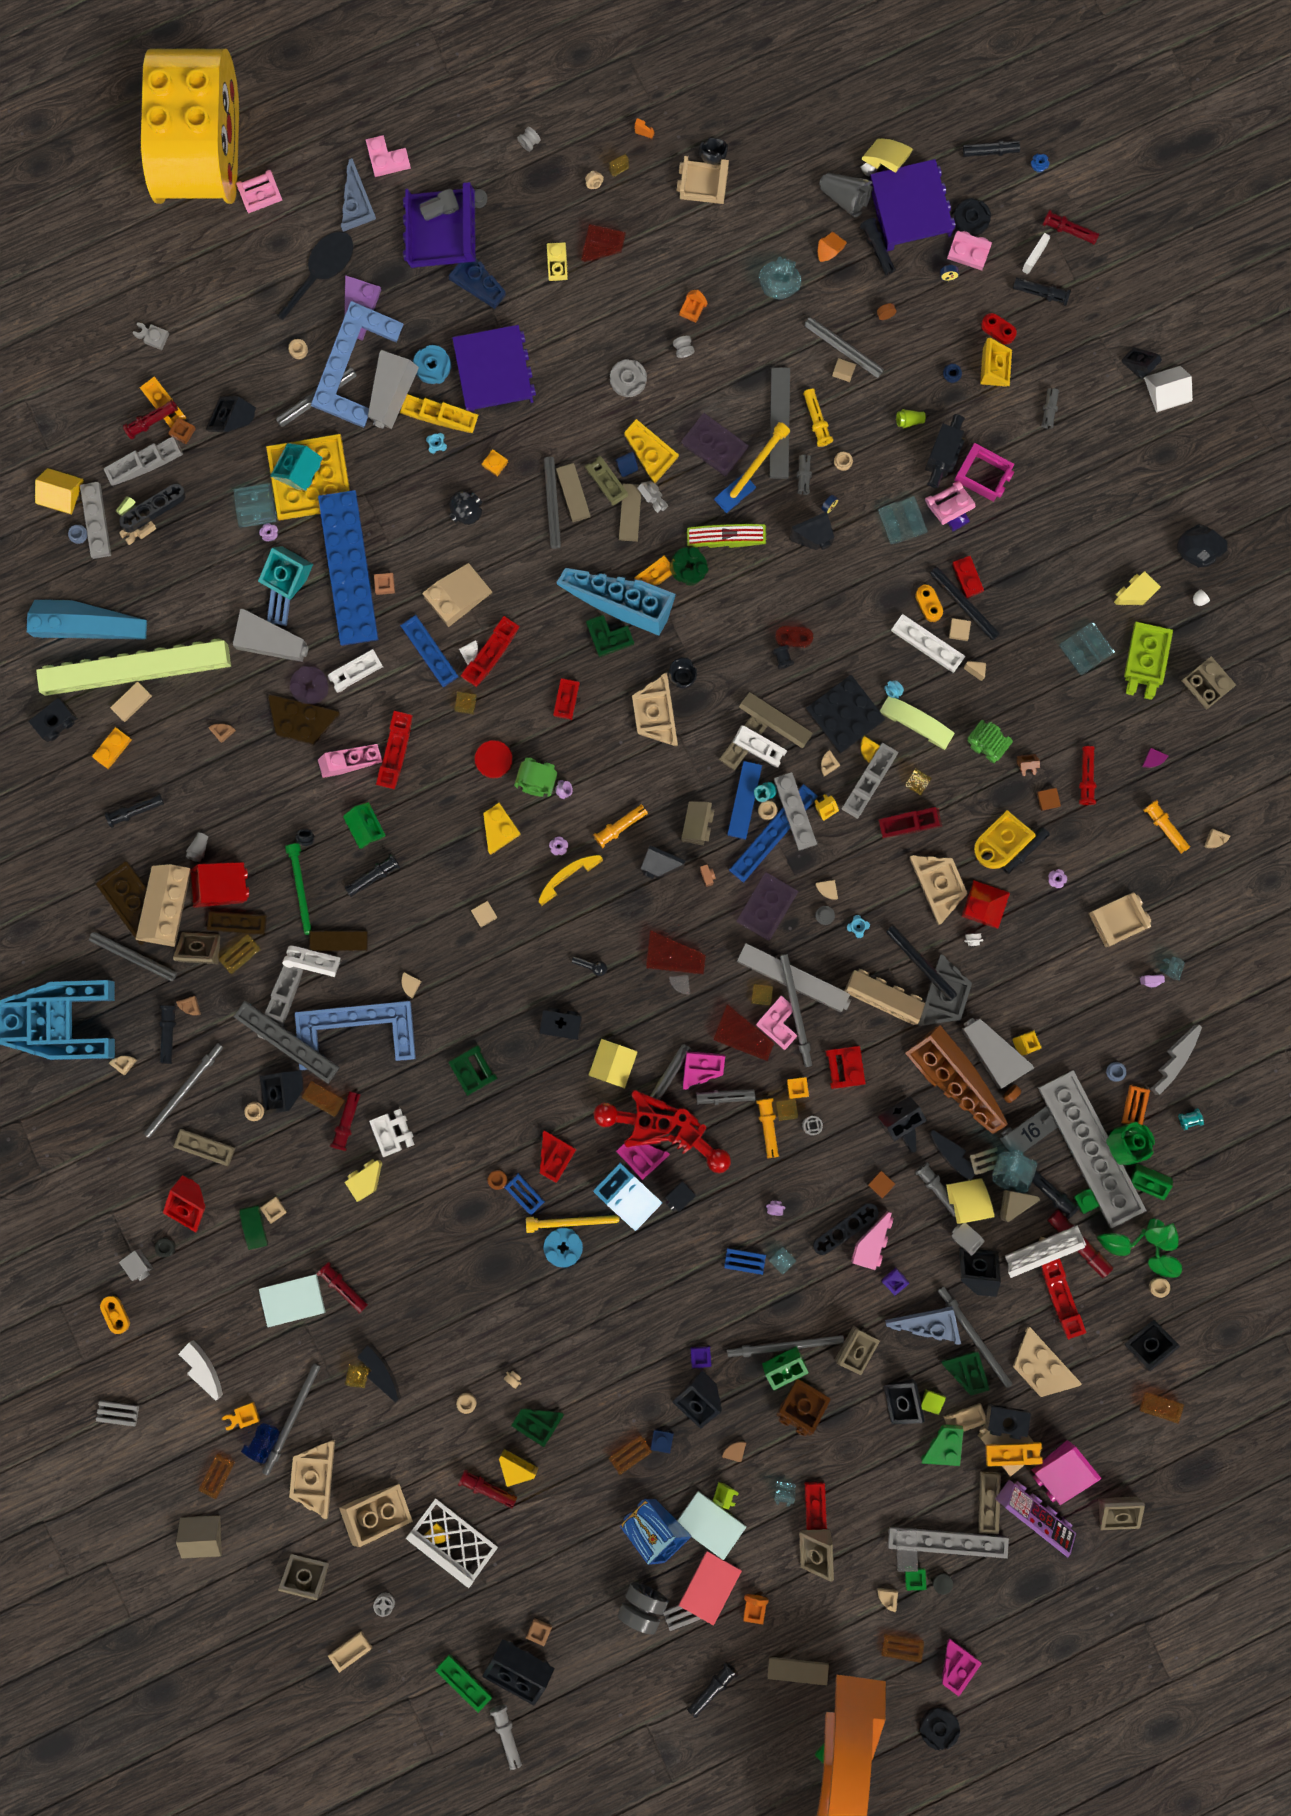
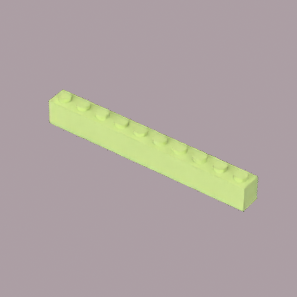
M213 639L210 643L194 642L191 646L175 645L172 649L156 648L153 652L142 650L137 651L134 655L123 653L118 654L114 658L108 656L99 657L95 661L84 659L76 664L65 662L57 667L46 665L42 669L36 670L39 692L47 696L231 667L229 647L224 640Z

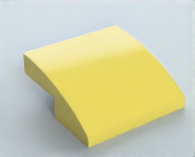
M877 139L864 154L862 160L876 169L882 164L896 173L910 156L913 149L894 140Z
M982 1178L946 1185L949 1203L954 1204L957 1224L994 1217L992 1203Z

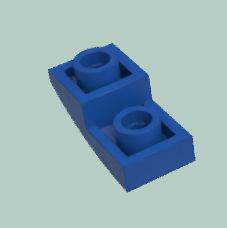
M744 474L714 499L726 513L756 489V486L749 479L736 498L730 497V492Z

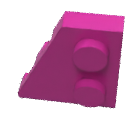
M686 1051L683 1089H688L692 1085L701 1084L711 1078L722 1076L724 1073L725 1054Z
M623 1144L616 1151L641 1180L670 1155L668 1152L650 1145L627 1148Z
M950 1638L947 1641L942 1684L957 1696H960L982 1663Z

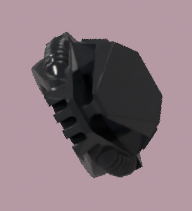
M1198 524L1180 536L1177 550L1187 562L1198 568L1207 567L1216 561V557L1222 556L1227 551V541L1213 529Z

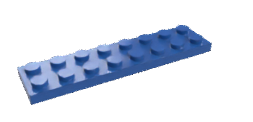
M354 490L320 495L318 499L340 645L379 640L357 492Z

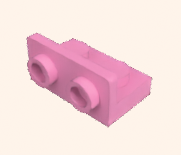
M957 231L947 259L983 270L992 242L983 237L972 236L965 231Z

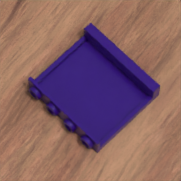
M935 159L900 167L896 173L892 170H886L870 174L869 180L872 181L870 186H873L872 198L887 251L894 250L897 244L944 233L951 237L953 229H955V221L949 213L951 211L950 202L946 200V187L940 179L942 175L941 168L937 166Z
M470 182L463 183V189L453 190L459 210L451 214L439 215L428 221L424 219L419 204L438 197L437 195L442 191L411 194L408 189H405V197H403L405 208L403 222L406 226V232H403V239L406 249L403 250V257L411 268L476 261L475 190Z
M519 325L452 337L466 411L475 413V409L527 399L534 403L532 396L536 395L534 384L530 385L529 378L533 377L531 367L526 366V360H529L528 351L523 349L522 343L526 341L524 331L519 330Z

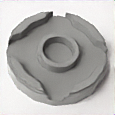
M624 359L613 366L610 374V384L618 395L633 397L644 390L647 383V373L644 366L638 361Z

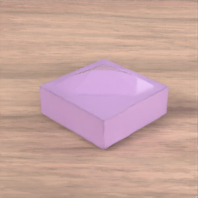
M1163 975L1142 976L1140 982L1147 987H1156L1164 983L1165 979Z

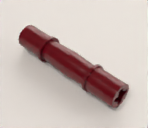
M1059 1210L1055 1211L1047 1219L1059 1233L1074 1227V1224ZM1083 1236L1086 1243L1085 1248L1077 1252L1087 1260L1086 1263L1102 1278L1106 1277L1114 1267Z

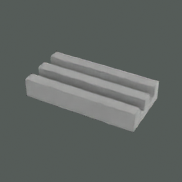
M99 1401L97 1422L136 1426L139 1405ZM104 1406L134 1410V1413L104 1410ZM103 1414L133 1418V1420H124L102 1416Z
M679 1605L665 1609L664 1612L670 1631L698 1621L701 1618L694 1615L672 1624V1621L692 1613L684 1611L669 1617L670 1613L683 1609Z

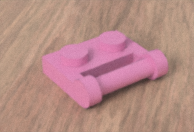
M267 170L265 174L247 181L236 182L248 213L282 201L271 170ZM266 181L270 182L245 192V190L248 188L259 185Z
M960 481L953 483V486L934 496L930 495L925 498L928 507L942 525L975 508V502L965 491ZM956 492L958 493V495L948 499L947 501L939 505L936 504L937 502L945 499L946 497Z

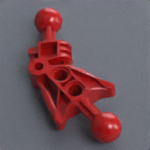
M633 1090L631 1094L636 1101V1113L617 1111L616 1107L610 1103H601L594 1110V1120L599 1126L610 1127L616 1122L634 1125L632 1134L624 1142L627 1148L670 1141L672 1145L678 1143L677 1149L683 1147L682 1154L695 1147L707 1158V1166L714 1173H723L731 1165V1158L727 1151L713 1149L701 1138L706 1130V1125L700 1124L699 1120L685 1108L676 1109L666 1105V1102ZM649 1104L662 1110L667 1109L674 1112V1114L655 1113ZM681 1114H685L684 1120H679ZM643 1115L650 1118V1122L646 1126L639 1123V1119ZM660 1119H668L669 1125L666 1128H660L658 1126ZM676 1125L680 1126L675 1136L670 1134L665 1137H660L669 1134Z

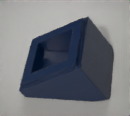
M633 452L616 459V466L622 477L638 471V465Z

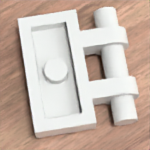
M401 1109L393 1111L396 1117L394 1120L390 1119L389 1114H385L369 1121L383 1157L402 1150L400 1145L402 1141H405L407 1148L415 1145L412 1139L414 1136L412 1131L409 1132L406 1124L407 1118L405 1115L403 1116ZM399 1125L402 1132L401 1136L397 1137L393 1126Z

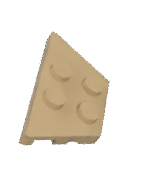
M664 673L656 681L648 684L643 690L632 695L637 733L660 742L678 746L667 673Z
M910 856L909 858L936 922L940 925L968 894L953 858Z
M1028 1326L1013 1368L1040 1397L1080 1386L1082 1383Z
M335 1440L328 1441L295 1455L292 1462L289 1497L296 1502L302 1503L307 1509L320 1514L323 1519H327L329 1515Z

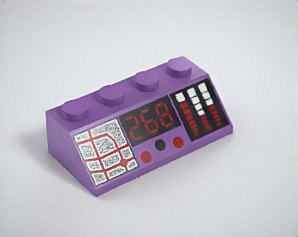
M1009 1480L995 1499L1068 1558L1076 1533L1071 1529L1073 1525L1064 1518L1060 1521L1055 1517L1057 1512L1051 1507L1047 1506L1044 1508L1040 1505L1042 1500L1032 1493L1029 1496L1025 1493L1027 1488L1017 1481L1014 1484Z

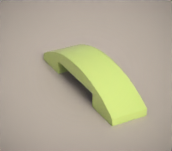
M888 696L880 710L884 716L895 722L902 723L944 750L955 734L931 716L896 698Z

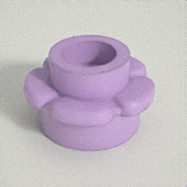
M270 523L264 524L263 528L259 531L264 541H273L278 536L277 527Z
M560 780L555 787V791L561 799H565V797L567 798L572 794L573 788L570 782Z
M555 837L549 844L551 852L554 855L565 854L568 842L563 840L562 837Z
M1060 869L1051 871L1048 875V882L1052 887L1061 888L1067 882V876Z
M770 1201V1204L766 1205L768 1214L783 1215L785 1207L782 1206V1202Z

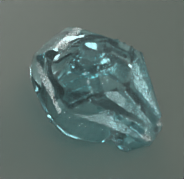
M778 257L776 262H770L761 269L759 280L761 288L767 296L782 300L799 290L801 276L798 270L795 269L796 262Z

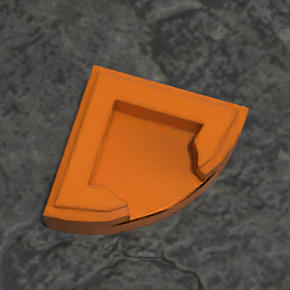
M637 118L635 133L652 139L654 136L653 128H648L645 125V121Z

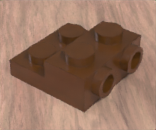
M796 1379L787 1397L784 1398L776 1416L779 1417L780 1423L786 1426L791 1424L796 1427L798 1434L810 1436L815 1432L831 1399L803 1381Z

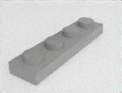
M99 482L82 484L80 489L91 557L96 559L111 556L101 484Z
M793 773L774 778L798 851L817 845Z

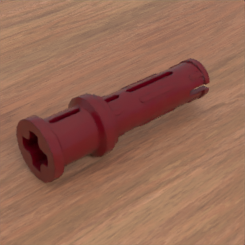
M1049 209L1042 226H1050L1057 229V232L1064 231L1093 245L1096 243L1100 233L1068 221L1067 216H1059L1052 213V210Z
M171 399L147 415L137 416L133 422L125 423L123 429L127 436L133 440L137 434L148 431L154 423L178 411V407Z
M350 1091L348 1092L339 1126H336L334 1130L336 1133L333 1143L329 1146L343 1151L347 1150L346 1143L348 1137L352 1134L350 1127L361 1094Z
M328 1262L316 1275L321 1276L328 1283L329 1288H334L360 1314L368 1304L342 1279V1274H338L330 1266L331 1263Z
M467 1469L464 1470L458 1486L463 1485L473 1490L474 1494L479 1492L511 1509L517 1500V1496L484 1481L482 1476L477 1477L469 1473Z

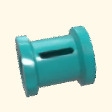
M765 782L754 790V796L760 802L773 798L777 793L776 786L772 782Z
M1198 1108L1194 1112L1178 1115L1183 1130H1188L1189 1127L1195 1125H1204L1202 1114Z

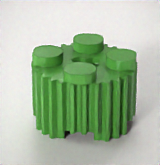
M981 720L969 735L967 741L971 744L970 748L978 754L980 752L984 753L990 762L995 763L999 761L1013 740L1009 736L1004 737L1000 731L1001 729L992 722L986 724L984 720Z

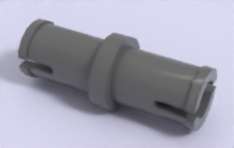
M1051 388L1047 389L1041 424L1043 428L1048 429V426H1050L1049 428L1052 429L1054 427L1055 412L1058 411V389L1052 388V391Z
M806 455L799 456V471L797 472V478H799L798 494H802V491L803 495L810 493L809 485L810 478L812 477L810 455H807V458H805Z

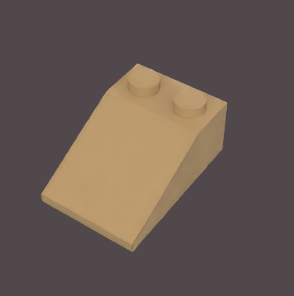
M468 563L434 583L423 592V596L444 623L450 627L489 596L492 591Z
M400 1484L339 1507L351 1543L356 1547L368 1544L413 1522Z

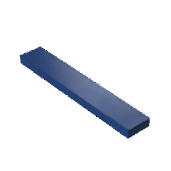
M803 784L798 791L806 811L818 796ZM784 808L779 811L729 869L741 882L744 883L789 831L790 825Z

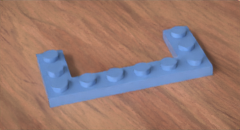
M351 301L311 406L364 428L368 419L369 408L336 395L361 328L397 343L403 323Z
M411 1001L295 1012L297 1037L318 1052L317 1030L392 1023L396 1061L416 1059ZM299 1064V1070H308Z

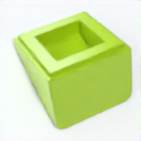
M925 1389L921 1402L922 1410L939 1415L946 1397Z

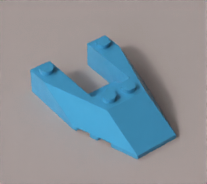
M110 980L49 982L18 995L0 1000V1045L50 1060L115 1058V1039H72V1002L115 1001V982Z

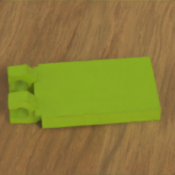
M1135 622L1124 674L1125 680L1128 681L1126 694L1134 695L1137 691L1138 683L1147 685L1144 698L1153 699L1157 687L1159 688L1164 681L1173 630Z

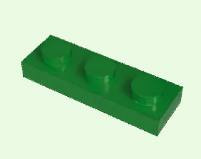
M451 1654L436 1668L435 1671L478 1713L492 1699V1695Z

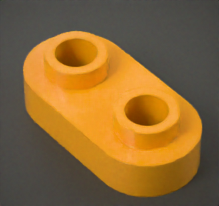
M930 585L920 586L916 592V600L925 619L930 622H936L943 615L942 605L933 587ZM924 591H927L929 593L928 597H925L923 595ZM935 608L937 613H931L930 609Z
M116 1296L104 1298L100 1304V1309L110 1331L114 1334L126 1332L130 1326V1320L120 1299ZM110 1302L115 1304L114 1309L109 1307ZM118 1320L123 1322L122 1327L118 1326Z

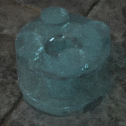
M1013 1149L1012 1152H1001L993 1170V1181L1007 1190L1011 1187L1015 1188V1192L1018 1193L1027 1192L1031 1186L1038 1164L1036 1161L1023 1156V1152Z

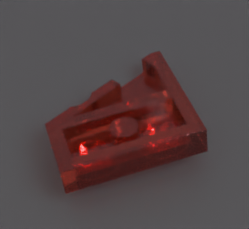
M589 224L581 261L588 262L622 253L626 233Z

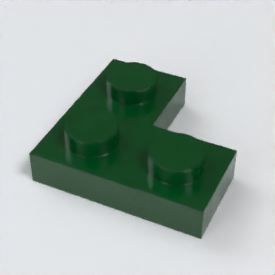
M604 615L586 621L599 658L634 645L628 626L610 632Z

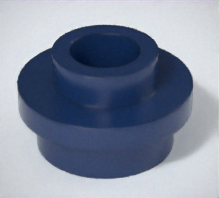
M956 364L947 365L943 371L944 379L950 383L959 381L962 376V370ZM949 372H954L955 376H950Z

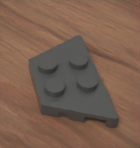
M942 954L939 955L935 970L956 991L957 996L951 1001L948 1000L931 981L925 1006L918 1023L919 1026L957 1021L962 1018L972 982L963 976Z

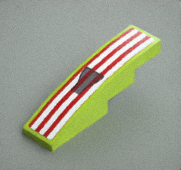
M765 524L712 525L687 528V546L690 548L704 546L710 548L729 546L734 548L766 544Z

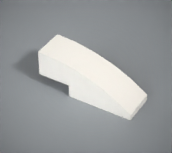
M193 1340L178 1355L192 1367L187 1374L212 1398L218 1400L223 1393L217 1373L205 1352Z

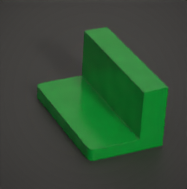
M369 802L355 806L343 816L359 849L386 836Z

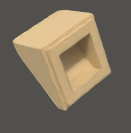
M838 359L832 376L850 382L856 364Z
M968 661L964 665V669L982 681L985 678L986 663Z

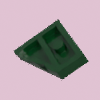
M978 1351L941 1361L942 1365L971 1396L990 1390Z
M521 1409L511 1426L542 1447H545L564 1414Z

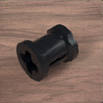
M788 645L773 650V654H776L779 664L777 666L778 669L794 665V661L791 660L788 651Z

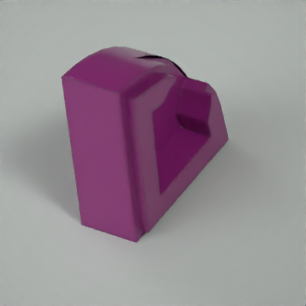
M1150 748L1142 767L1152 768L1159 766L1165 762L1168 755Z

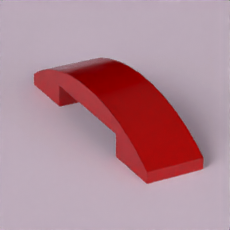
M503 616L493 630L492 636L476 658L469 663L461 677L477 687L501 658L520 626Z
M397 711L393 712L387 747L376 785L391 789L396 788L407 750L413 715Z
M1060 1258L1041 1265L1048 1292L1067 1339L1085 1334L1086 1330L1081 1316L1076 1309Z

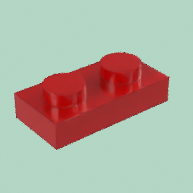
M971 556L952 563L966 598L984 591Z
M561 678L553 714L554 717L573 719L580 682Z

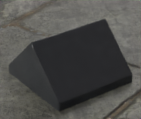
M1155 1320L1151 1321L1124 1344L1139 1364L1148 1371L1153 1370L1180 1347Z
M914 1379L883 1385L892 1424L925 1422L917 1384Z

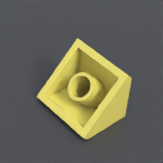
M601 1039L589 1076L625 1088L637 1051Z

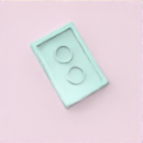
M316 1274L259 1289L267 1327L326 1312Z
M697 1491L677 1520L695 1540L722 1560L725 1559L746 1529V1525L699 1491Z

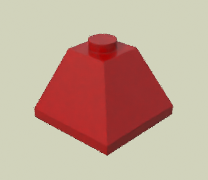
M973 880L961 917L998 929L1010 892Z
M182 1175L171 1188L163 1210L165 1215L194 1232H197L206 1208L199 1184Z

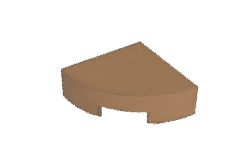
M214 724L208 727L221 743L236 731L227 724Z
M196 996L176 1001L178 1007L183 1012L189 1015H201Z
M738 1441L731 1444L724 1450L722 1457L742 1462L746 1442Z

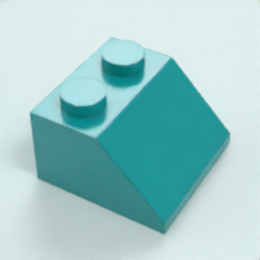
M287 443L270 476L295 489L306 491L312 483L315 472L319 470L323 457L305 445Z
M283 546L274 547L270 551L258 582L290 600L307 581L313 564Z

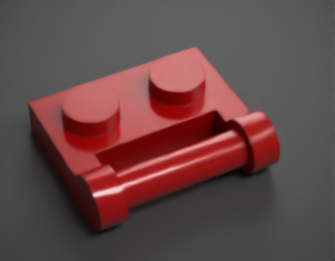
M860 1046L826 1051L832 1083H830L831 1089L866 1084ZM836 1055H841L844 1082L839 1080Z

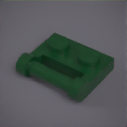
M479 1045L448 1062L467 1096L498 1079L496 1074L492 1073L480 1051L482 1050ZM473 1055L486 1076V1079L482 1081L469 1060V1057Z

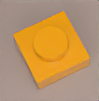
M492 449L483 461L482 466L498 477L507 465L508 460Z
M807 1077L787 1080L789 1099L809 1097Z

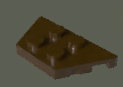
M273 695L268 696L276 735L311 745L316 744L320 736L330 728L329 726L336 718L338 719L341 714L338 711Z

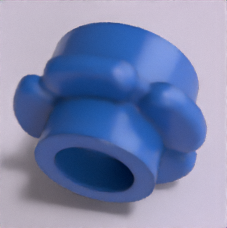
M1045 154L1033 156L1031 161L1033 170L1043 172L1049 167L1048 157Z

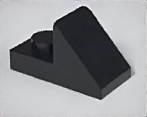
M1133 347L1121 361L1137 377L1144 379L1162 359L1160 354Z

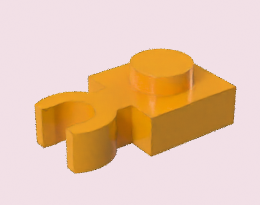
M254 1402L234 1409L235 1415L227 1414L222 1418V1420L230 1419L232 1421V1424L227 1426L226 1430L233 1429L238 1423L241 1429L260 1421Z

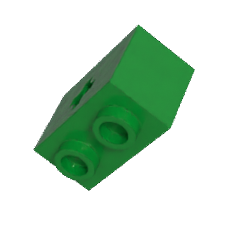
M794 1347L762 1363L764 1373L773 1390L809 1373L798 1347Z

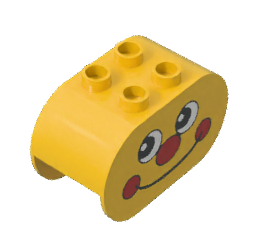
M148 49L143 63L141 153L144 176L152 200L156 204H162L166 198H223L227 204L234 203L237 193L236 182L238 174L239 97L235 69L229 51L227 49Z

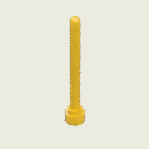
M778 422L775 426L772 438L730 492L731 498L737 497L777 442L786 438L790 433V429L785 424Z
M617 1215L538 1220V1218L526 1217L527 1233H534L538 1228L618 1223L620 1219Z

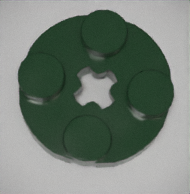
M684 547L673 555L670 571L678 582L682 581L687 583L686 585L692 586L698 584L708 573V566L705 557L697 547ZM687 562L692 565V570L685 567Z

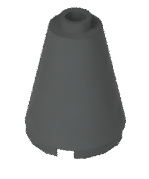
M830 172L823 175L819 183L821 191L853 217H858L863 213L860 210L863 206L867 207L873 191V186H870L872 181Z

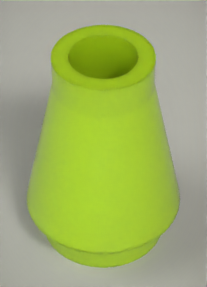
M905 409L898 411L896 416L897 425L902 428L925 423L926 420L925 412Z

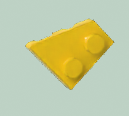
M500 803L483 813L490 855L521 835Z

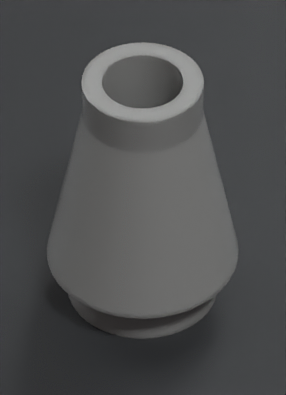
M197 833V836L186 850V857L195 862H201V859H204L208 836L203 833Z

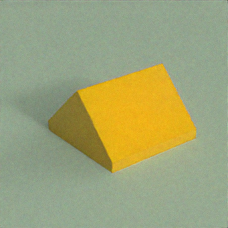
M987 338L983 347L980 384L1010 386L1012 349L992 338Z
M47 468L35 480V503L72 515L80 492V485L83 484L84 480Z
M505 1449L499 1458L507 1487L535 1478L538 1467Z

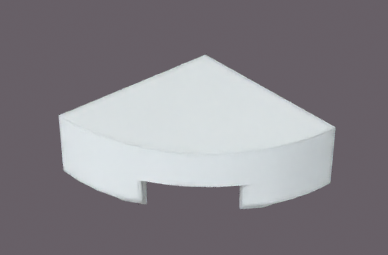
M476 640L459 649L467 665L478 655Z

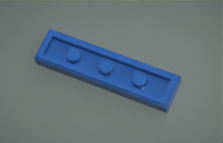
M416 615L400 625L442 687L458 678L457 673Z
M743 762L727 836L746 840L755 801L754 790L758 786L762 765Z

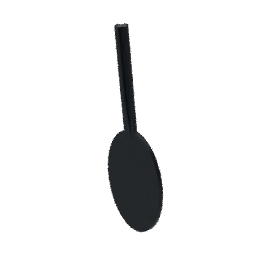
M333 232L322 238L315 245L308 262L311 274L278 313L277 316L281 320H284L316 279H329L346 267L354 249L350 235L345 232Z

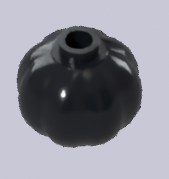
M467 490L458 491L450 499L449 507L451 513H449V516L455 523L459 521L465 525L474 524L482 515L480 505L483 503L474 491L471 494Z

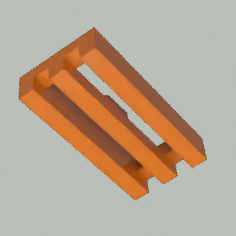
M1132 1085L1129 1086L1121 1123L1130 1124L1135 1121L1140 1094L1144 1092L1138 1117V1124L1143 1125L1150 1090ZM1134 1090H1135V1091H1136V1094H1135L1134 1104H1133L1132 1113H1131V1117H1130V1121H1129V1120H1128V1116H1129L1130 1107H1131V1103H1132V1098H1133V1094H1134Z

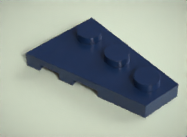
M477 258L474 262L458 263L449 275V280L494 309L506 296L505 290L486 271L482 262H479Z

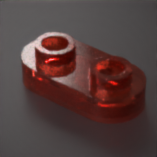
M782 626L776 631L775 639L781 646L788 645L789 647L806 648L813 641V633L805 627ZM785 634L788 636V639L783 640L781 636ZM806 636L807 640L801 641L800 637Z

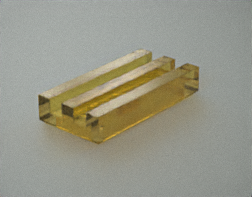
M247 934L218 960L230 974H233L259 952L261 948ZM247 941L249 942V944L245 948H243L238 954H236L231 960H229L227 963L225 962V960L229 956H231L236 950H238L243 944H245ZM254 947V949L250 951L245 957H243L238 963H236L232 968L230 967V965H232L236 960H238L250 948Z

